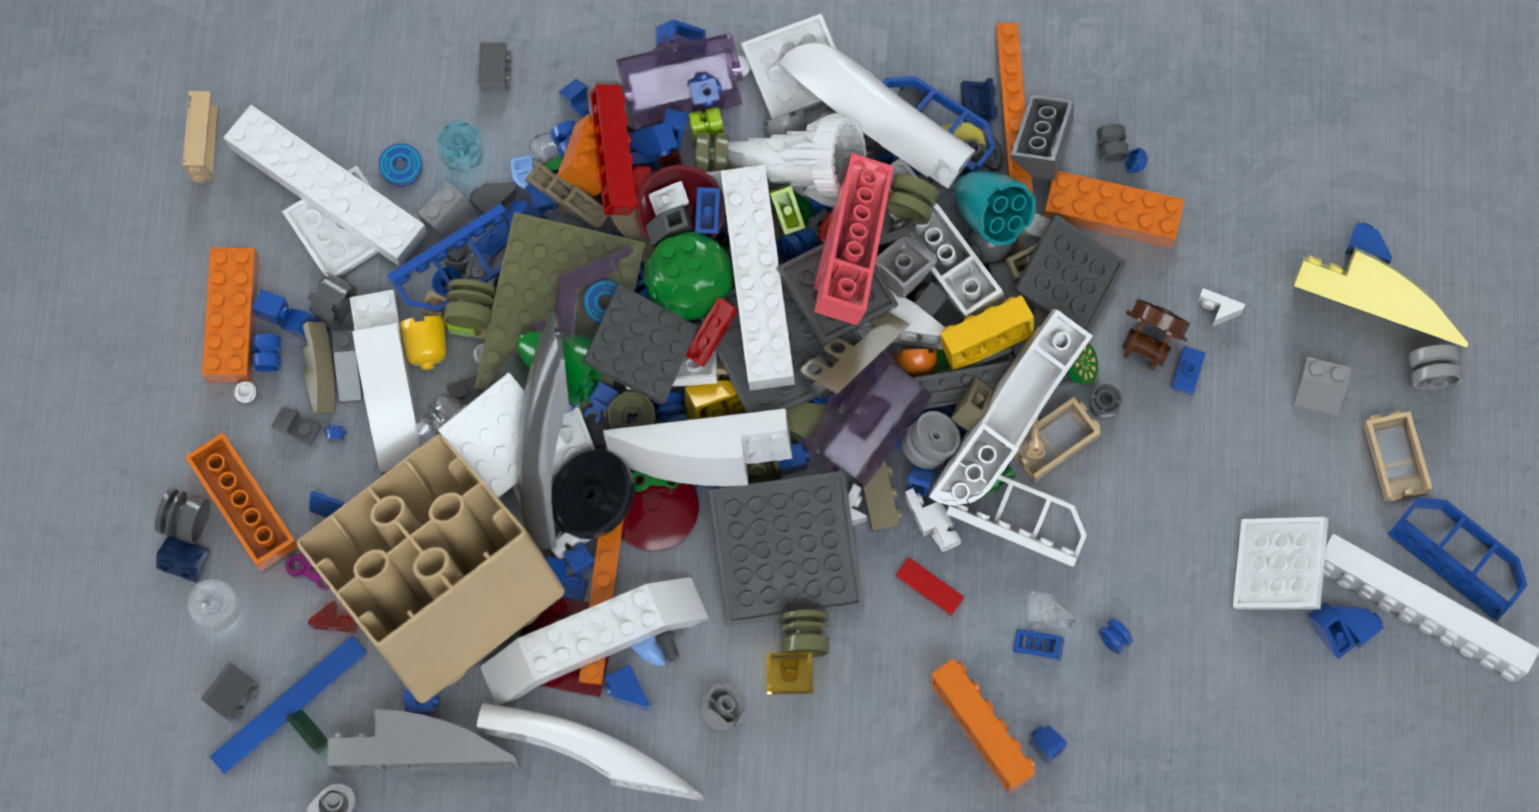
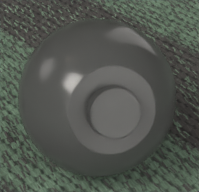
M973 229L969 233L968 245L979 260L984 263L999 262L1011 250L1012 243L1002 246L994 245L986 241Z

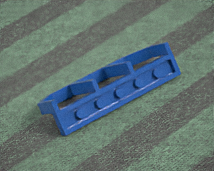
M916 76L891 77L883 80L882 83L888 88L914 87L927 95L916 108L920 112L932 100H935L960 116L949 128L948 132L954 134L965 120L982 130L987 152L977 164L969 160L959 177L970 172L981 171V168L993 155L996 148L987 121Z
M500 203L387 276L396 286L408 306L441 312L445 309L446 304L452 301L447 299L438 306L412 301L401 285L407 283L411 279L410 276L418 272L420 274L426 271L432 262L448 285L451 280L439 261L445 259L449 255L448 252L456 248L458 250L467 243L470 244L488 273L478 281L487 283L500 274L501 266L492 271L471 237L475 236L477 238L487 231V227L492 224L496 226L505 219H507L511 226L512 218Z
M1417 498L1388 533L1496 621L1514 604L1527 587L1519 557L1447 500ZM1415 508L1442 510L1457 524L1438 546L1408 522L1406 518ZM1460 526L1489 548V551L1472 572L1442 549ZM1493 553H1496L1511 567L1517 591L1509 601L1476 576Z

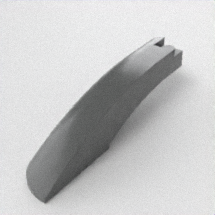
M550 312L532 359L523 396L518 436V482L522 518L527 533L538 549L556 548L552 511L553 462L564 414L570 411L560 332L557 330L559 329V324L555 312Z

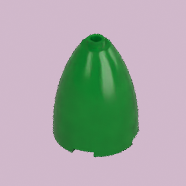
M543 330L529 331L521 334L516 342L518 353L529 370ZM559 331L564 354L568 400L570 404L581 408V402L583 400L589 401L604 374L582 363L592 339Z

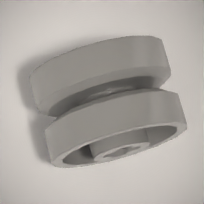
M1433 345L1414 350L1408 355L1410 367L1415 370L1411 374L1414 388L1439 389L1455 385L1463 380L1462 368L1456 365L1460 360L1457 346Z
M929 411L922 414L905 430L901 443L906 457L915 466L932 470L939 467L956 452L960 445V434L955 423L947 415L936 411Z

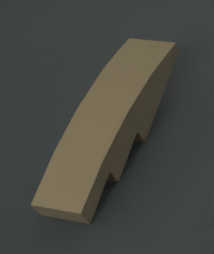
M539 161L525 178L527 183L592 228L600 227L609 216L604 215V209L601 204L579 187H574L558 177L557 174L555 175Z
M307 321L303 324V329L308 346L303 349L308 370L303 375L314 414H333L335 405L334 368L325 322Z

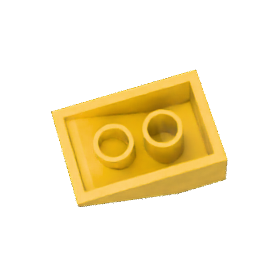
M717 380V384L690 385L685 387V408L688 420L746 413L731 381Z

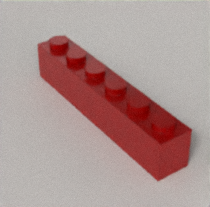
M596 84L589 95L604 215L630 216L638 206V196L635 195L634 188L636 177L632 173L633 155L630 154L629 149L631 138L630 134L627 133L628 115L625 114L624 110L625 94H622L621 85Z

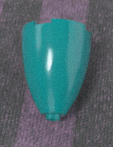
M976 171L960 176L954 184V196L962 216L970 227L989 243L999 246L1013 243L1026 226L1030 227L1036 212V199L1027 185L996 172Z

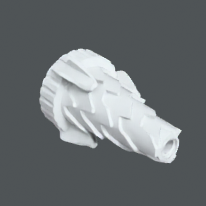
M834 113L807 125L806 131H787V134L772 135L770 138H748L749 141L728 142L727 168L730 170L765 165L769 182L806 188L803 191L805 196L823 205L835 207L850 154L854 153L866 157L865 139L855 119L843 117L840 113Z

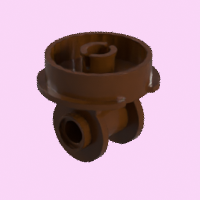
M1137 299L1132 311H1126L1127 315L1140 321L1136 331L1130 329L1121 347L1126 349L1123 356L1125 359L1128 358L1130 352L1139 357L1143 355L1145 356L1144 359L1153 363L1150 370L1154 372L1157 365L1163 366L1171 350V347L1167 346L1171 336L1185 342L1188 340L1185 334L1191 323L1161 306H1155L1144 300ZM1151 324L1164 330L1166 337L1163 343L1141 333L1143 325Z

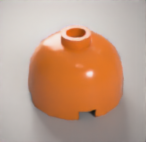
M926 348L901 349V354H897V350H892L894 367L903 376L914 378L928 375L936 367L937 348H932V352H928Z

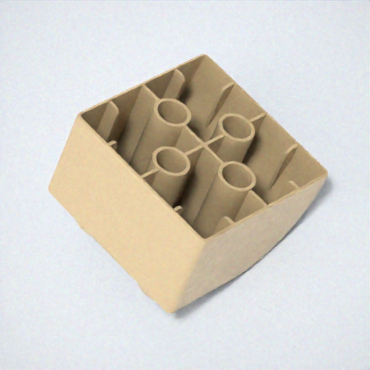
M442 435L434 436L297 541L298 548L410 693L420 703L427 702L443 688L457 682L469 668L518 630L532 624L539 617L540 613L560 599L565 592L562 584L526 529Z

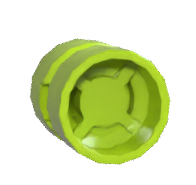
M719 107L706 109L705 113L701 111L688 113L694 140H697V133H709L712 137L716 136L717 133H724Z

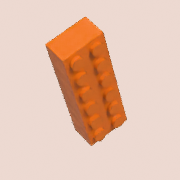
M1057 171L1055 180H1052L1044 217L1051 219L1053 215L1057 214L1075 227L1173 249L1185 199Z
M210 248L202 376L207 383H240L242 381L252 383V337L255 336L256 319L252 306L257 298L259 255L255 248Z
M223 432L185 456L189 465L261 572L298 548L296 540Z
M953 658L931 673L929 683L1006 791L1011 795L1033 780L1036 766L1029 756L1024 757L1020 751L1022 746L1015 737L1011 738L1007 733L1009 729L1003 719L996 718L993 713L995 709L988 699L984 701L979 694L981 689L974 680L970 681L966 676L968 671L962 662L959 661L957 663Z

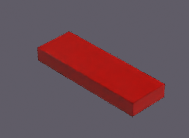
M718 297L691 342L686 356L698 365L705 367L737 313L738 308L722 297Z
M911 558L906 560L895 575L896 578L949 616H952L964 599L963 595Z

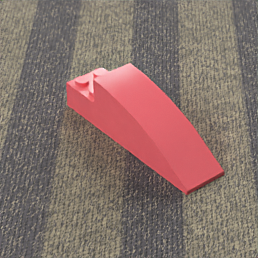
M850 154L815 280L814 290H818L814 312L857 326L865 314L894 166L858 154Z

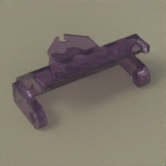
M674 34L673 37L676 41L673 43H669L668 36H665L653 51L616 59L627 107H631L636 129L663 123L668 108L688 114L695 111L705 113L706 109L719 107V110L742 105L737 82L743 81V75L732 34H724L698 41ZM709 73L710 76L714 75L716 80H720L722 93H719L720 99L715 100V104L703 106L702 103L693 104L689 80L697 79V75ZM705 87L703 92H707L709 87Z
M882 351L838 394L829 393L826 413L803 443V446L833 472L839 471L841 468L865 487L873 475L880 469L887 456L894 450L901 437L907 433L916 417L921 414L922 409L932 395L921 384L910 377L890 355Z

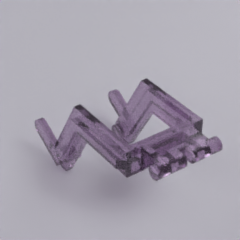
M627 246L558 278L555 313L559 324V329L557 330L560 332L561 339L573 337L578 289L617 272L620 261L633 254L634 250L631 246ZM540 320L534 323L533 330L542 332L546 321Z

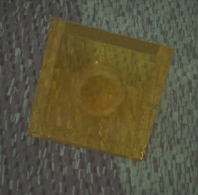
M812 652L766 653L767 694L813 693Z

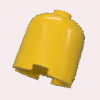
M424 316V321L415 322L414 318H410L400 322L406 360L410 364L420 366L421 370L434 369L435 364H439L445 359L447 346L445 322L442 317Z

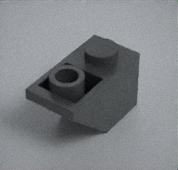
M683 205L661 212L646 225L652 247L658 246L661 241L669 236L677 235L681 232H694L689 212Z

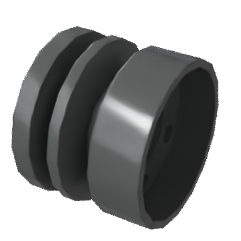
M169 488L161 499L154 525L155 531L162 535L166 533L168 537H173L177 533L179 540L195 544L200 539L207 524L210 501L198 495H191L188 499V494L185 491L179 492L178 489Z

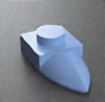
M532 155L510 159L513 180L523 189L529 184L525 181V178L534 168Z
M654 637L630 646L646 662L657 666L665 665L664 653Z

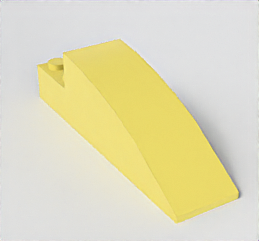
M1355 247L1346 272L1343 271L1344 269L1340 265L1330 263L1329 266L1322 264V259L1315 256L1303 257L1294 280L1295 287L1464 347L1468 346V342L1463 334L1428 293L1406 275L1378 257Z

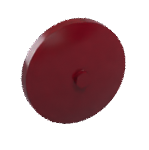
M688 165L668 166L654 173L644 183L638 195L636 216L644 236L650 242L646 225L657 217L649 194L682 181L689 201L684 208L689 212L695 232L697 187L720 188L717 182L703 170ZM721 189L718 234L722 229L726 215L725 201ZM706 234L712 239L718 236V234Z
M640 476L636 478L637 484H642L644 482L643 477ZM668 480L669 486H673L676 483ZM679 483L675 489H669L667 486L650 485L644 491H635L632 506L624 519L622 540L628 545L646 552H661L682 543L691 534L698 520L699 499L694 485Z

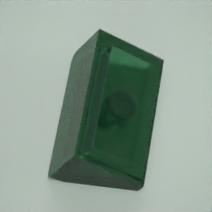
M303 710L286 716L287 721L316 754H321L328 748L327 737Z

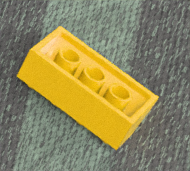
M1020 295L1016 298H1008L997 307L991 306L984 310L982 314L969 316L956 326L950 325L940 332V340L951 370L955 371L966 368L1030 338L1034 333V316L1024 298Z

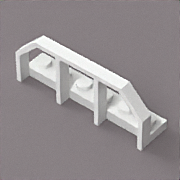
M1000 475L998 479L1009 483L994 521L989 520L990 516L983 512L977 511L975 514L968 511L969 507L964 504L949 505L947 515L1074 567L1087 536L1074 504L1004 475ZM1013 486L1047 499L1033 535L1023 529H1019V532L1010 528L1011 524L1000 520ZM1051 501L1071 509L1081 533V539L1076 551L1064 546L1061 549L1053 546L1054 542L1042 537L1040 541L1036 539Z

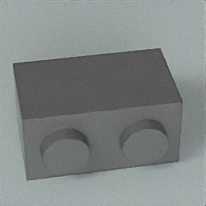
M480 43L478 78L480 91H507V84L511 83V71H507L508 63L511 64L512 52L508 50L506 43Z

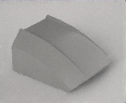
M908 235L899 238L878 255L875 268L887 287L897 297L904 298L925 278L938 261L933 252L918 239Z

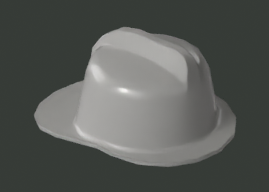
M330 784L322 789L313 799L306 812H351L356 801L354 792L345 784Z

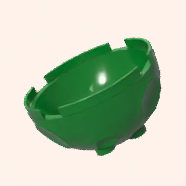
M681 232L680 234L667 237L655 248L645 265L644 283L652 302L685 320H693L707 316L717 298L722 297L725 299L728 292L732 291L734 270L730 257L714 239L702 233Z

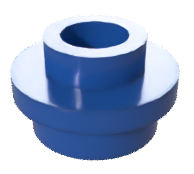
M329 424V429L324 428V432H326L325 438L343 440L344 434L347 431H342L343 426Z

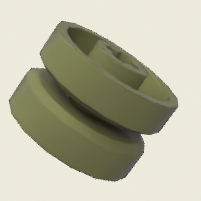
M697 133V147L695 146L696 168L704 172H711V167H714V172L720 171V176L721 171L728 170L729 133H717L715 136V146L711 144V135L709 133Z
M896 174L890 186L893 192L888 194L886 210L900 219L908 220L913 218L916 224H928L933 213L931 207L936 205L940 196L939 190L918 177Z

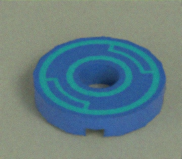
M397 143L389 146L382 152L378 167L384 180L391 185L407 186L416 181V178L421 174L423 162L419 152L413 146ZM398 161H405L407 163L406 167L401 170L396 169L395 164Z
M600 280L590 285L586 290L583 298V307L587 316L595 323L600 324L606 309L599 305V299L602 296L612 298L616 287L619 285L618 283L610 280Z

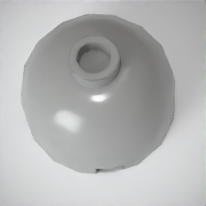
M803 108L795 110L796 112L792 114L790 112L763 122L762 124L768 137L770 138L772 135L787 134V131H805L807 119Z
M716 683L701 696L699 713L702 720L709 727L724 731L735 727L744 719L746 707L743 708L741 701L744 699L735 687L728 683H723L722 685Z

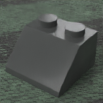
M228 662L202 696L201 700L232 723L234 719L237 720L244 712L243 707L247 701L253 700L257 695L259 684L231 662Z

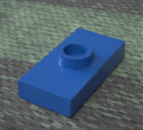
M505 220L490 228L475 243L487 264L506 247L510 224Z
M1184 346L1172 384V390L1193 396L1205 352Z

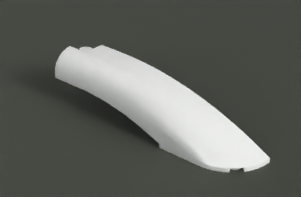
M821 43L800 45L790 50L779 62L790 74L837 113H840L843 117L855 119L862 132L926 177L933 178L947 189L954 185L975 152V149L936 124L873 76L871 72L829 45Z
M1052 309L1042 325L1034 331L995 387L985 416L970 432L967 431L962 438L959 448L950 458L929 495L931 499L946 505H961L978 500L991 489L1019 450L1018 448L1060 381L1092 338L1090 333L1059 310Z
M483 703L476 727L482 735L528 742L552 749L592 767L608 777L614 786L700 801L704 799L700 792L674 772L641 751L605 733L547 714Z

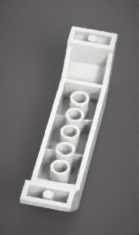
M691 577L645 584L516 639L481 665L480 668L495 705L506 706L518 701L519 698L541 684L665 631L684 627L689 628L708 620L709 617Z

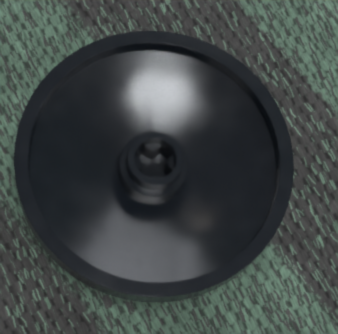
M603 450L587 451L571 459L560 470L552 485V511L556 524L569 535L585 540L602 537L618 527L627 516L635 493L634 478L627 464L613 453Z

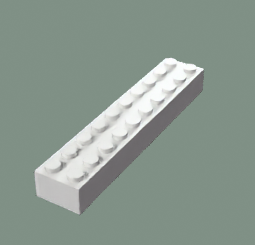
M252 105L248 107L223 137L227 147L399 267L403 265L427 235L425 225Z
M765 165L721 171L749 389L751 391L795 385L781 278L776 269L779 263Z
M1332 534L1326 542L1324 577L1328 578L1330 576L1337 580V584L1341 587L1355 590L1362 599H1371L1378 603L1377 606L1386 612H1394L1403 622L1419 626L1418 629L1427 635H1435L1442 644L1458 648L1459 652L1465 657H1474L1481 661L1480 664L1483 667L1497 670L1508 681L1517 682L1529 672L1539 653V648L1335 534Z

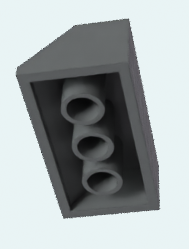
M1030 95L1011 158L1031 176L1055 180L1074 120V100Z

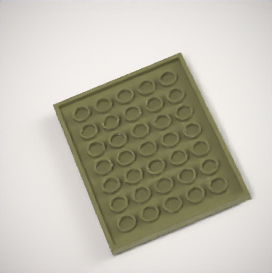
M514 212L491 310L490 327L488 326L474 388L487 390L488 385L510 353L513 351L519 355L518 346H516L519 336L529 331L543 330L550 312L556 313L559 329L557 330L593 340L599 323L591 320L584 310L583 298L586 290L597 281L610 280L634 292L646 242ZM602 296L599 299V305L607 309L611 298ZM603 375L601 380L613 387L614 379ZM583 400L581 402L582 406L579 408L580 412L585 413L594 403ZM602 409V414H603L602 417H606V416H607V411H605V410H603V409ZM594 411L590 412V414L597 415Z

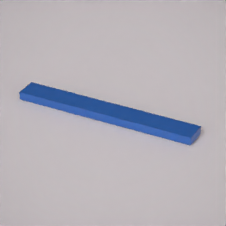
M353 636L348 638L210 756L212 761L226 775L368 653Z

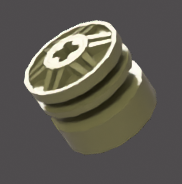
M470 279L449 281L447 299L452 302L447 303L445 306L443 321L452 326L465 329L480 330L487 329L488 326L490 327L492 311L487 307L493 305L494 299L492 297L495 294V288L488 283Z
M638 392L622 393L615 397L609 406L608 420L611 429L657 423L653 404L649 398ZM629 417H632L633 419L636 418V419H637V423L634 424L633 422H631V423L629 424V419H628V418H629Z
M801 609L781 614V623L784 624L781 626V632L791 634L781 639L782 656L814 658L828 655L829 637L819 634L828 630V624L825 623L828 621V613L818 610Z

